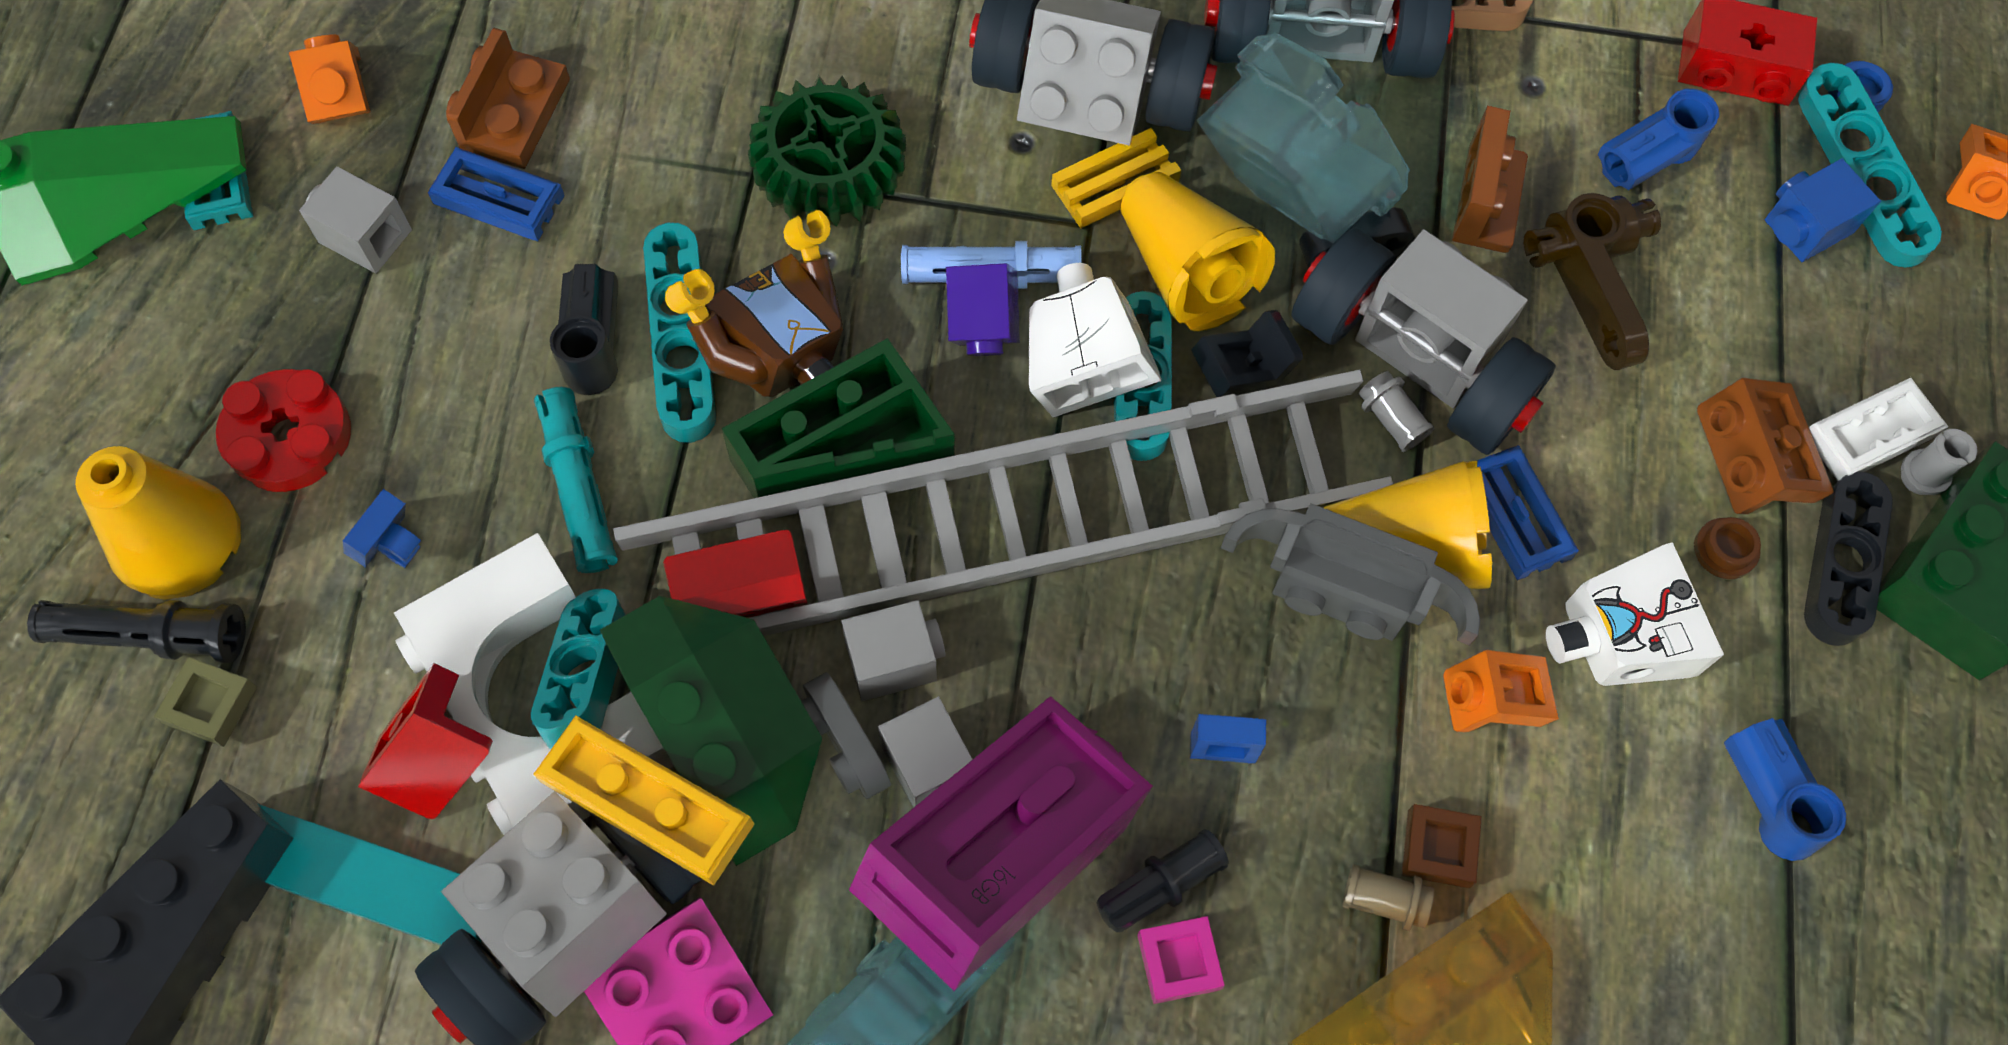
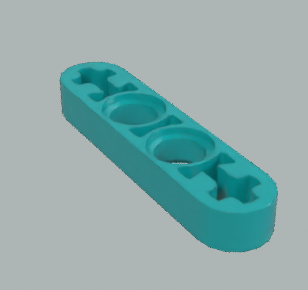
M1827 63L1813 69V72L1799 92L1798 101L1800 108L1830 164L1843 158L1865 184L1872 177H1883L1894 184L1897 191L1896 198L1886 201L1881 200L1879 205L1863 222V225L1885 261L1903 268L1917 266L1926 260L1941 241L1942 231L1940 224L1859 77L1852 69L1843 64ZM1823 85L1827 91L1838 90L1841 94L1835 101L1834 97L1830 94L1821 96L1818 93L1820 87ZM1838 111L1840 117L1837 120L1832 121L1834 115ZM1846 129L1860 130L1869 138L1870 148L1861 152L1846 148L1841 142L1840 132ZM1903 207L1906 211L1899 218L1897 211ZM1903 230L1906 235L1917 233L1921 240L1914 245L1911 241L1900 242L1897 235Z
M668 222L652 229L646 236L643 247L656 407L664 431L672 439L679 442L692 443L706 437L716 423L717 414L713 373L708 368L686 325L690 320L688 313L678 316L669 315L661 310V305L665 300L668 287L678 281L684 283V274L694 269L702 270V260L695 234L689 227L680 223ZM679 246L677 257L680 274H670L665 257L668 253V247ZM690 346L695 348L699 355L691 366L676 369L668 366L665 362L668 353L675 347ZM679 388H690L691 398L695 410L692 412V419L687 421H681L678 414L682 409Z

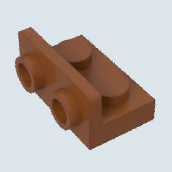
M493 28L484 45L479 46L475 50L471 60L470 72L460 91H455L448 101L446 117L459 148L491 160L525 169L570 80L566 65L514 51L506 31Z
M1487 105L1468 148L1452 237L1454 242L1502 253H1508L1514 244L1528 155L1523 151L1514 150L1516 138L1507 135L1511 110Z
M1741 378L1698 405L1697 412L1732 508L1736 514H1749L1772 501L1816 503L1834 493L1791 383Z

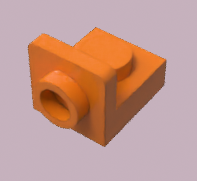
M1971 124L1960 141L1962 168L1948 189L1946 199L1949 204L2000 220L2008 212V135Z
M1485 650L1446 669L1444 672L1446 695L1453 729L1456 732H1470L1490 722L1542 727L1559 719L1546 657Z

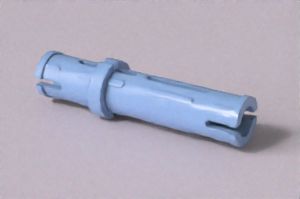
M1015 241V247H915L902 245V284L946 283V267L1007 263L1017 270L1018 289H1027V283H1058L1056 275L1062 267L1072 263H1081V245H1075V247H1027V241Z

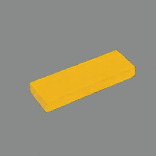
M578 716L573 718L533 773L542 784L713 886L755 825L749 815Z

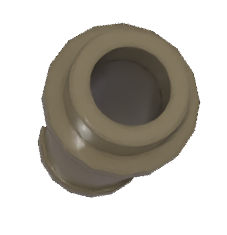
M1352 864L1342 907L1347 909L1353 908L1402 922V929L1410 931L1412 925L1425 928L1431 913L1434 888L1422 885V877L1416 875L1411 882Z

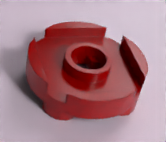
M310 369L275 370L258 375L249 381L236 382L227 388L223 394L222 404L224 408L220 412L216 424L218 450L222 458L241 478L251 481L258 488L271 492H288L310 486L328 473L324 467L334 459L337 452L342 457L349 445L351 421L348 410L338 394L325 382L318 372ZM290 419L291 422H299L298 427L288 430L286 440L278 441L273 433H270L272 428L283 420Z

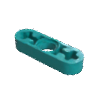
M1135 292L1128 295L1126 299L1135 317L1137 314H1147L1149 323H1152L1148 336V347L1160 372L1161 381L1152 387L1139 388L1115 396L1114 422L1137 417L1138 406L1149 405L1147 415L1172 410V316L1163 298L1152 292ZM1170 432L1152 435L1149 437V440L1145 441L1138 439L1126 441L1130 458L1137 461H1147L1158 457L1168 444Z
M593 589L586 591L571 600L561 614L531 710V720L549 749H552L575 716L580 717L600 730L602 728L618 665L600 629L626 615L617 596L611 590ZM591 660H596L590 667H588L584 671L574 675H568L574 668H576L580 664ZM570 701L574 703L576 708H573Z

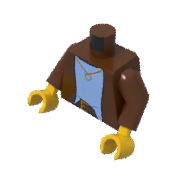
M815 210L807 215L810 237L805 233L799 216L789 220L785 225L783 231L784 239L790 247L801 251L803 259L798 261L792 254H789L714 294V283L711 277L701 269H694L684 274V283L678 281L670 285L665 294L667 306L672 311L678 314L688 313L690 320L686 325L708 368L715 374L749 385L764 397H774L798 382L802 385L835 367L831 361L843 331V323L828 256L820 255L818 246L826 241L831 229L827 216L820 210Z

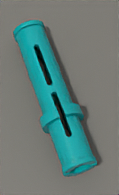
M568 387L546 389L542 391L543 396L537 394L534 398V404L541 421L545 445L541 451L546 466L552 467L553 475L555 476L564 519L573 547L576 569L581 573L604 571L609 569L608 565L614 566L618 558L609 534L605 511L592 469L591 458L595 453L591 438L584 435L583 428L581 427L573 390Z

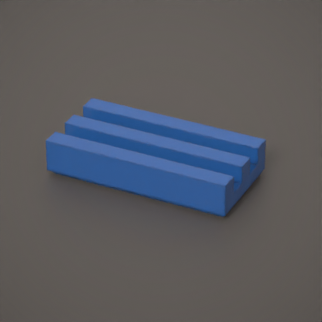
M455 147L428 191L432 203L437 206L537 242L543 234L542 223H549L554 215L552 206L554 203L560 205L565 196L561 184ZM461 169L539 198L535 202L507 192L501 186L487 181L482 183L457 173Z
M1517 445L1477 460V467L1481 468L1486 493L1490 532L1517 581L1528 577L1535 570L1541 572L1551 568L1556 562L1560 561L1562 564L1572 560L1579 550L1520 446ZM1502 466H1507L1552 548L1546 550L1529 519L1530 514L1520 496H1516L1501 469Z

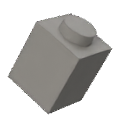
M337 166L322 184L312 189L306 203L299 210L318 243L375 274L412 231L394 196Z
M919 600L841 620L845 644L861 702L937 681L936 659L946 657L944 643L937 620H924Z
M939 696L878 726L881 747L913 808L973 760Z

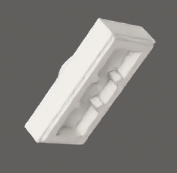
M1909 378L1812 424L1809 430L1820 458L1836 480L1839 481L1845 475L1849 476L1856 472H1865L1937 437L1948 428V425L1913 379Z

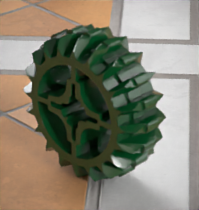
M818 75L814 86L805 88L795 80L794 87L792 88L793 94L791 95L775 91L773 106H760V113L758 114L759 123L751 124L749 134L751 144H749L750 149L748 150L749 163L753 167L755 183L759 186L760 191H766L767 200L771 203L772 207L784 204L785 213L788 214L790 220L803 211L806 212L807 217L809 213L820 210L826 216H829L831 222L836 227L841 220V215L850 213L860 222L864 214V205L880 211L881 204L883 203V194L894 195L895 189L898 186L897 177L903 176L905 170L904 152L906 151V137L902 133V129H900V119L897 116L896 110H888V103L885 101L883 94L870 97V91L867 89L865 82L853 89H849L843 75L835 85H826L820 75Z

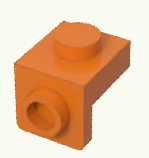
M330 34L304 40L305 49L289 52L309 123L316 124L370 113L357 63L358 60H361L358 47L348 40L341 42L339 35Z

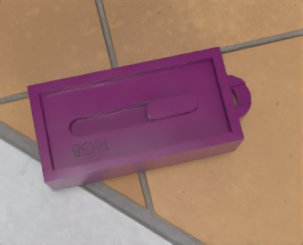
M1051 696L869 844L849 888V891L953 991L961 986L1126 830L1153 787L1124 761L1121 751L1118 753L1108 741L1096 735L1098 731L1085 727Z

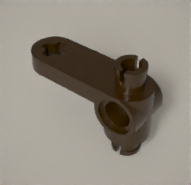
M1587 193L1572 200L1566 210L1550 214L1546 220L1545 228L1527 231L1523 240L1526 257L1539 253V256L1531 257L1529 260L1530 264L1535 268L1554 262L1603 361L1611 369L1621 370L1641 364L1646 360L1649 352V338L1644 321L1611 258L1632 253L1638 247L1640 238L1657 235L1661 228V217L1658 209L1644 214V211L1653 209L1656 205L1648 198L1631 204L1628 199L1620 195L1609 198L1602 194Z

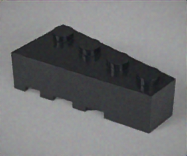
M220 779L0 995V1008L35 1045H170L184 1023L179 1020L180 1016L203 980L210 982L225 959L221 952L240 922H248L271 886L266 883L267 878L294 838L258 805L260 803L253 797Z

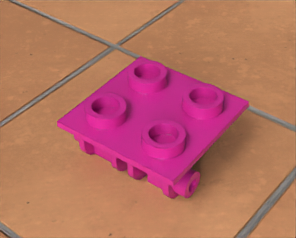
M701 897L652 927L584 991L617 1045H730L773 1016V1013Z

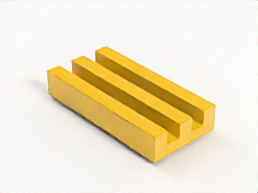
M1152 128L1134 135L1130 146L1117 143L1052 174L1051 186L1080 229L1121 210V202L1129 184L1083 206L1080 204V201L1103 190L1110 191L1124 184L1126 179L1151 167H1155L1156 171L1154 172L1164 173L1179 182L1181 169L1176 162H1169V152L1164 145H1157V135Z

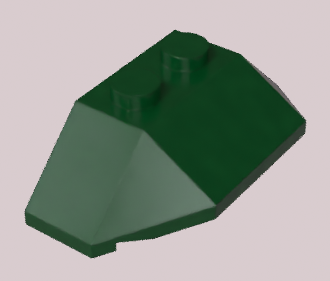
M658 596L600 629L631 693L678 774L749 815L755 823L733 856L732 861L736 866L740 865L795 832L822 742V736L755 620Z

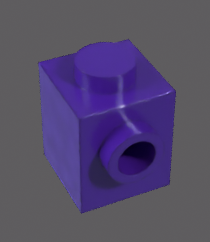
M1007 263L946 267L948 341L959 346H966L968 356L1003 354V344L1020 343L1017 270Z

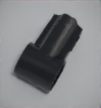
M575 264L570 272L563 273L558 325L553 329L550 336L551 351L565 383L574 392L583 395L598 394L608 389L616 380L618 373L617 361L613 353L618 279L615 272L606 271L597 264ZM584 354H589V355H587V356H585V357L579 358L580 356H582V355H584Z

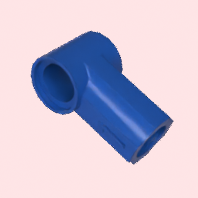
M1698 89L1677 91L1669 98L1663 109L1603 144L1598 152V157L1603 167L1602 173L1614 187L1621 186L1629 191L1671 164H1681L1690 161L1698 153L1717 124L1719 108L1715 100L1706 92Z
M1771 718L1753 724L1731 735L1724 742L1762 815L1759 822V832L1763 843L1772 853L1790 861L1804 860L1841 834L1846 823V812L1843 803L1833 791L1816 782L1783 719L1774 720ZM1791 811L1805 817L1811 826L1812 833L1805 832L1798 827L1793 820Z

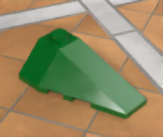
M235 116L32 131L0 140V251L14 279L23 286L81 269L98 259L94 250L123 233L131 239L147 230L148 228L144 221L172 204L185 207L187 204L196 201L245 172L247 169L241 122Z

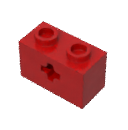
M1701 0L1684 29L1678 82L1702 87L1706 90L1754 98L1766 103L1789 106L1813 72L1817 17L1736 0Z

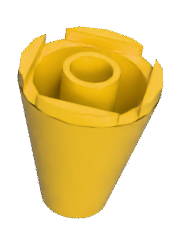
M1154 172L1142 175L1128 185L1121 202V213L1171 316L1180 324L1185 323L1193 331H1203L1218 327L1236 317L1246 308L1240 300L1253 286L1259 293L1262 291L1275 265V248L1263 232L1164 173Z
M122 446L107 447L93 453L83 462L77 472L75 485L79 498L112 571L128 587L148 594L152 598L162 600L191 596L214 584L224 573L220 568L228 559L231 551L236 555L241 543L240 518L229 498L214 485Z
M1477 460L1462 461L1323 507L1438 552L1434 564L1458 577L1468 588L1485 589L1491 586L1492 555L1491 553L1482 554V550H1486L1487 547L1486 533H1490L1489 517L1481 468L1477 467Z

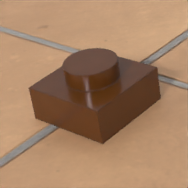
M1413 804L1407 814L1402 876L1413 878L1416 875L1426 881L1471 888L1477 883L1482 816Z

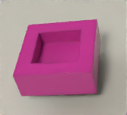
M1208 916L1142 929L1137 934L1153 1004L1220 991L1225 986Z

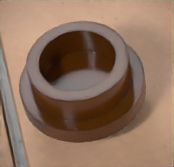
M1739 518L1713 519L1698 531L1694 540V551L1699 563L1709 573L1719 578H1741L1752 571L1760 559L1761 541L1757 531L1748 522Z

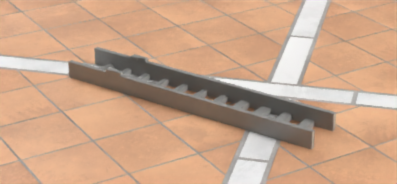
M1355 370L1237 396L1235 394L1189 403L1186 407L613 528L615 541L622 551L672 540L676 555L701 549L699 534L736 527L738 539H746L764 534L761 521L799 513L818 603L750 617V619L755 620L763 636L875 612L916 600L920 602L1226 534L1231 526L1243 516L1261 509H1283L1306 514L1310 503L1323 508L1392 485L1393 482L1391 476L1330 490L1328 488L1305 404L1351 395L1363 382L1361 371ZM1286 409L1310 494L1269 503L1246 417ZM1227 421L1249 501L1241 502L1239 508L1218 512L1217 515L1209 516L1187 430ZM1170 432L1169 439L1191 520L1149 529L1126 441L1142 440L1152 435ZM1109 447L1131 534L1088 543L1066 456ZM1049 459L1070 547L1026 556L1005 469ZM988 473L1009 560L966 570L946 481ZM926 486L946 574L907 583L887 494ZM861 500L881 589L844 597L824 508Z

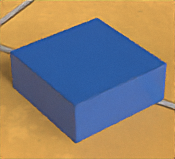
M1198 714L1190 735V759L1255 764L1266 746V719Z

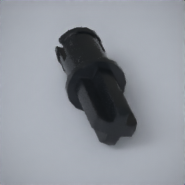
M1203 829L1197 836L1162 858L1158 859L1156 856L1148 857L1144 862L1145 868L1099 897L1096 902L1098 910L1109 928H1112L1115 932H1123L1166 904L1172 907L1179 905L1182 902L1183 893L1216 872L1223 871L1228 867L1229 860L1227 854L1214 834L1207 829Z

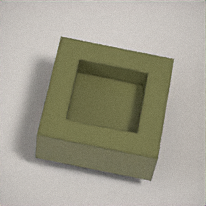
M188 657L154 717L164 725L224 747L257 686L247 678Z

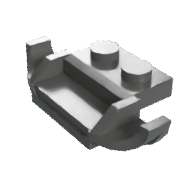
M1311 503L1306 514L1283 509H1261L1246 514L1231 526L1224 537L1221 549L1231 553L1242 542L1255 538L1277 544L1278 547L1270 568L1280 571L1272 594L1284 598L1285 603L1299 613L1310 616H1318L1322 613L1345 622L1348 630L1363 638L1372 640L1386 638L1393 641L1406 621L1419 626L1427 616L1431 605L1448 612L1455 620L1458 629L1457 641L1470 646L1478 636L1480 616L1477 603L1470 589L1458 577L1435 565L1438 552Z

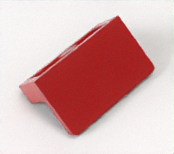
M780 530L668 556L663 562L670 595L675 600L746 618L808 605L792 534L789 530Z
M433 663L380 734L359 782V788L428 819H435L489 754L493 743L490 737L444 716L459 674Z

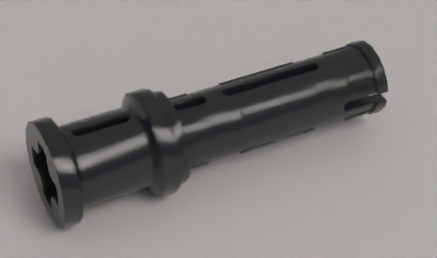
M40 600L38 601L39 604L32 606L27 620V631L33 642L149 648L160 658L172 660L182 657L183 654L211 655L215 661L220 663H232L240 655L246 635V620L242 609L236 604L228 603L218 606L217 609L188 608L185 602L179 600H168L157 605L155 609L109 605L68 604Z

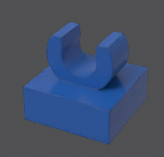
M383 489L343 539L344 554L366 568L377 552L380 551L396 564L406 568L419 551V544L421 542V539L399 525L405 518L406 504Z

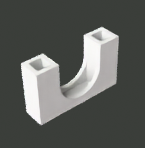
M538 533L394 612L405 632V635L395 640L396 644L415 674L424 669L428 671L433 663L459 674L444 716L490 737L493 741L489 754L472 773L471 777L476 783L486 777L497 798L486 805L503 835L508 833L554 792V790L542 784L533 775L551 750L546 746L542 737L520 736L499 728L493 723L488 706L490 681L502 658L523 640L560 620L565 606L576 598ZM631 692L608 705L601 728L602 731L668 769L674 766ZM557 793L582 821L591 816V812Z

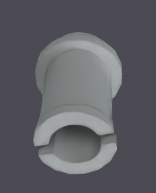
M1385 371L1370 380L1359 391V395L1364 400L1361 407L1365 412L1373 411L1383 426L1397 441L1402 452H1406L1426 439L1435 428L1430 422L1428 423L1402 389L1405 383L1401 377L1393 378L1389 371Z
M1951 428L1945 430L1943 434L1940 433L1925 449L1912 451L1903 459L1901 465L1903 484L1911 492L1918 495L1934 496L1944 492L1951 485L1953 475L1976 458L1978 451L1975 441L1962 430Z

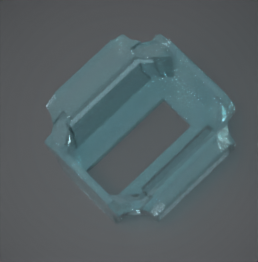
M1276 32L1256 36L1237 54L1241 62L1235 68L1242 78L1196 120L1236 179L1247 186L1257 197L1321 240L1325 238L1334 243L1368 210L1382 217L1401 199V195L1408 189V173L1410 169L1374 108L1368 103L1363 105L1350 101L1348 104H1345L1336 96L1344 85L1327 60Z

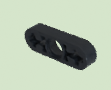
M1856 472L1842 477L1832 487L1834 493L1823 498L1804 609V619L1809 631L1818 640L1833 646L1847 645L1867 632L1873 626L1877 613L1893 499L1887 485L1878 477L1866 472ZM1850 494L1859 496V506L1867 509L1856 519L1854 526H1846L1855 518L1856 501L1847 498ZM1845 544L1857 550L1863 560L1862 571L1853 572L1843 568L1835 558V545ZM1843 590H1851L1842 598L1841 614L1851 619L1843 625L1838 622V612L1829 609V607L1841 598Z

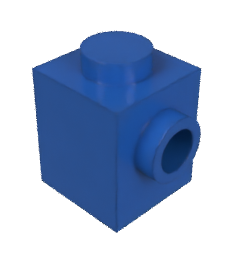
M1841 158L1811 176L1806 171H1802L1785 182L1776 192V196L1780 200L1764 220L1773 229L1778 240L1786 245L1802 263L1854 234L1879 205L1881 200Z

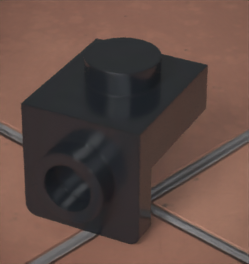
M1278 310L1265 311L1249 330L1204 335L1191 349L1216 397L1231 394L1237 396L1275 388L1303 359L1300 347Z

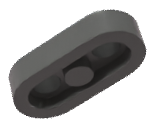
M825 672L803 684L802 686L807 698L801 702L820 735L827 733L838 752L837 755L829 760L846 792L851 794L859 789L863 796L869 799L890 787L891 782L882 762L831 676Z

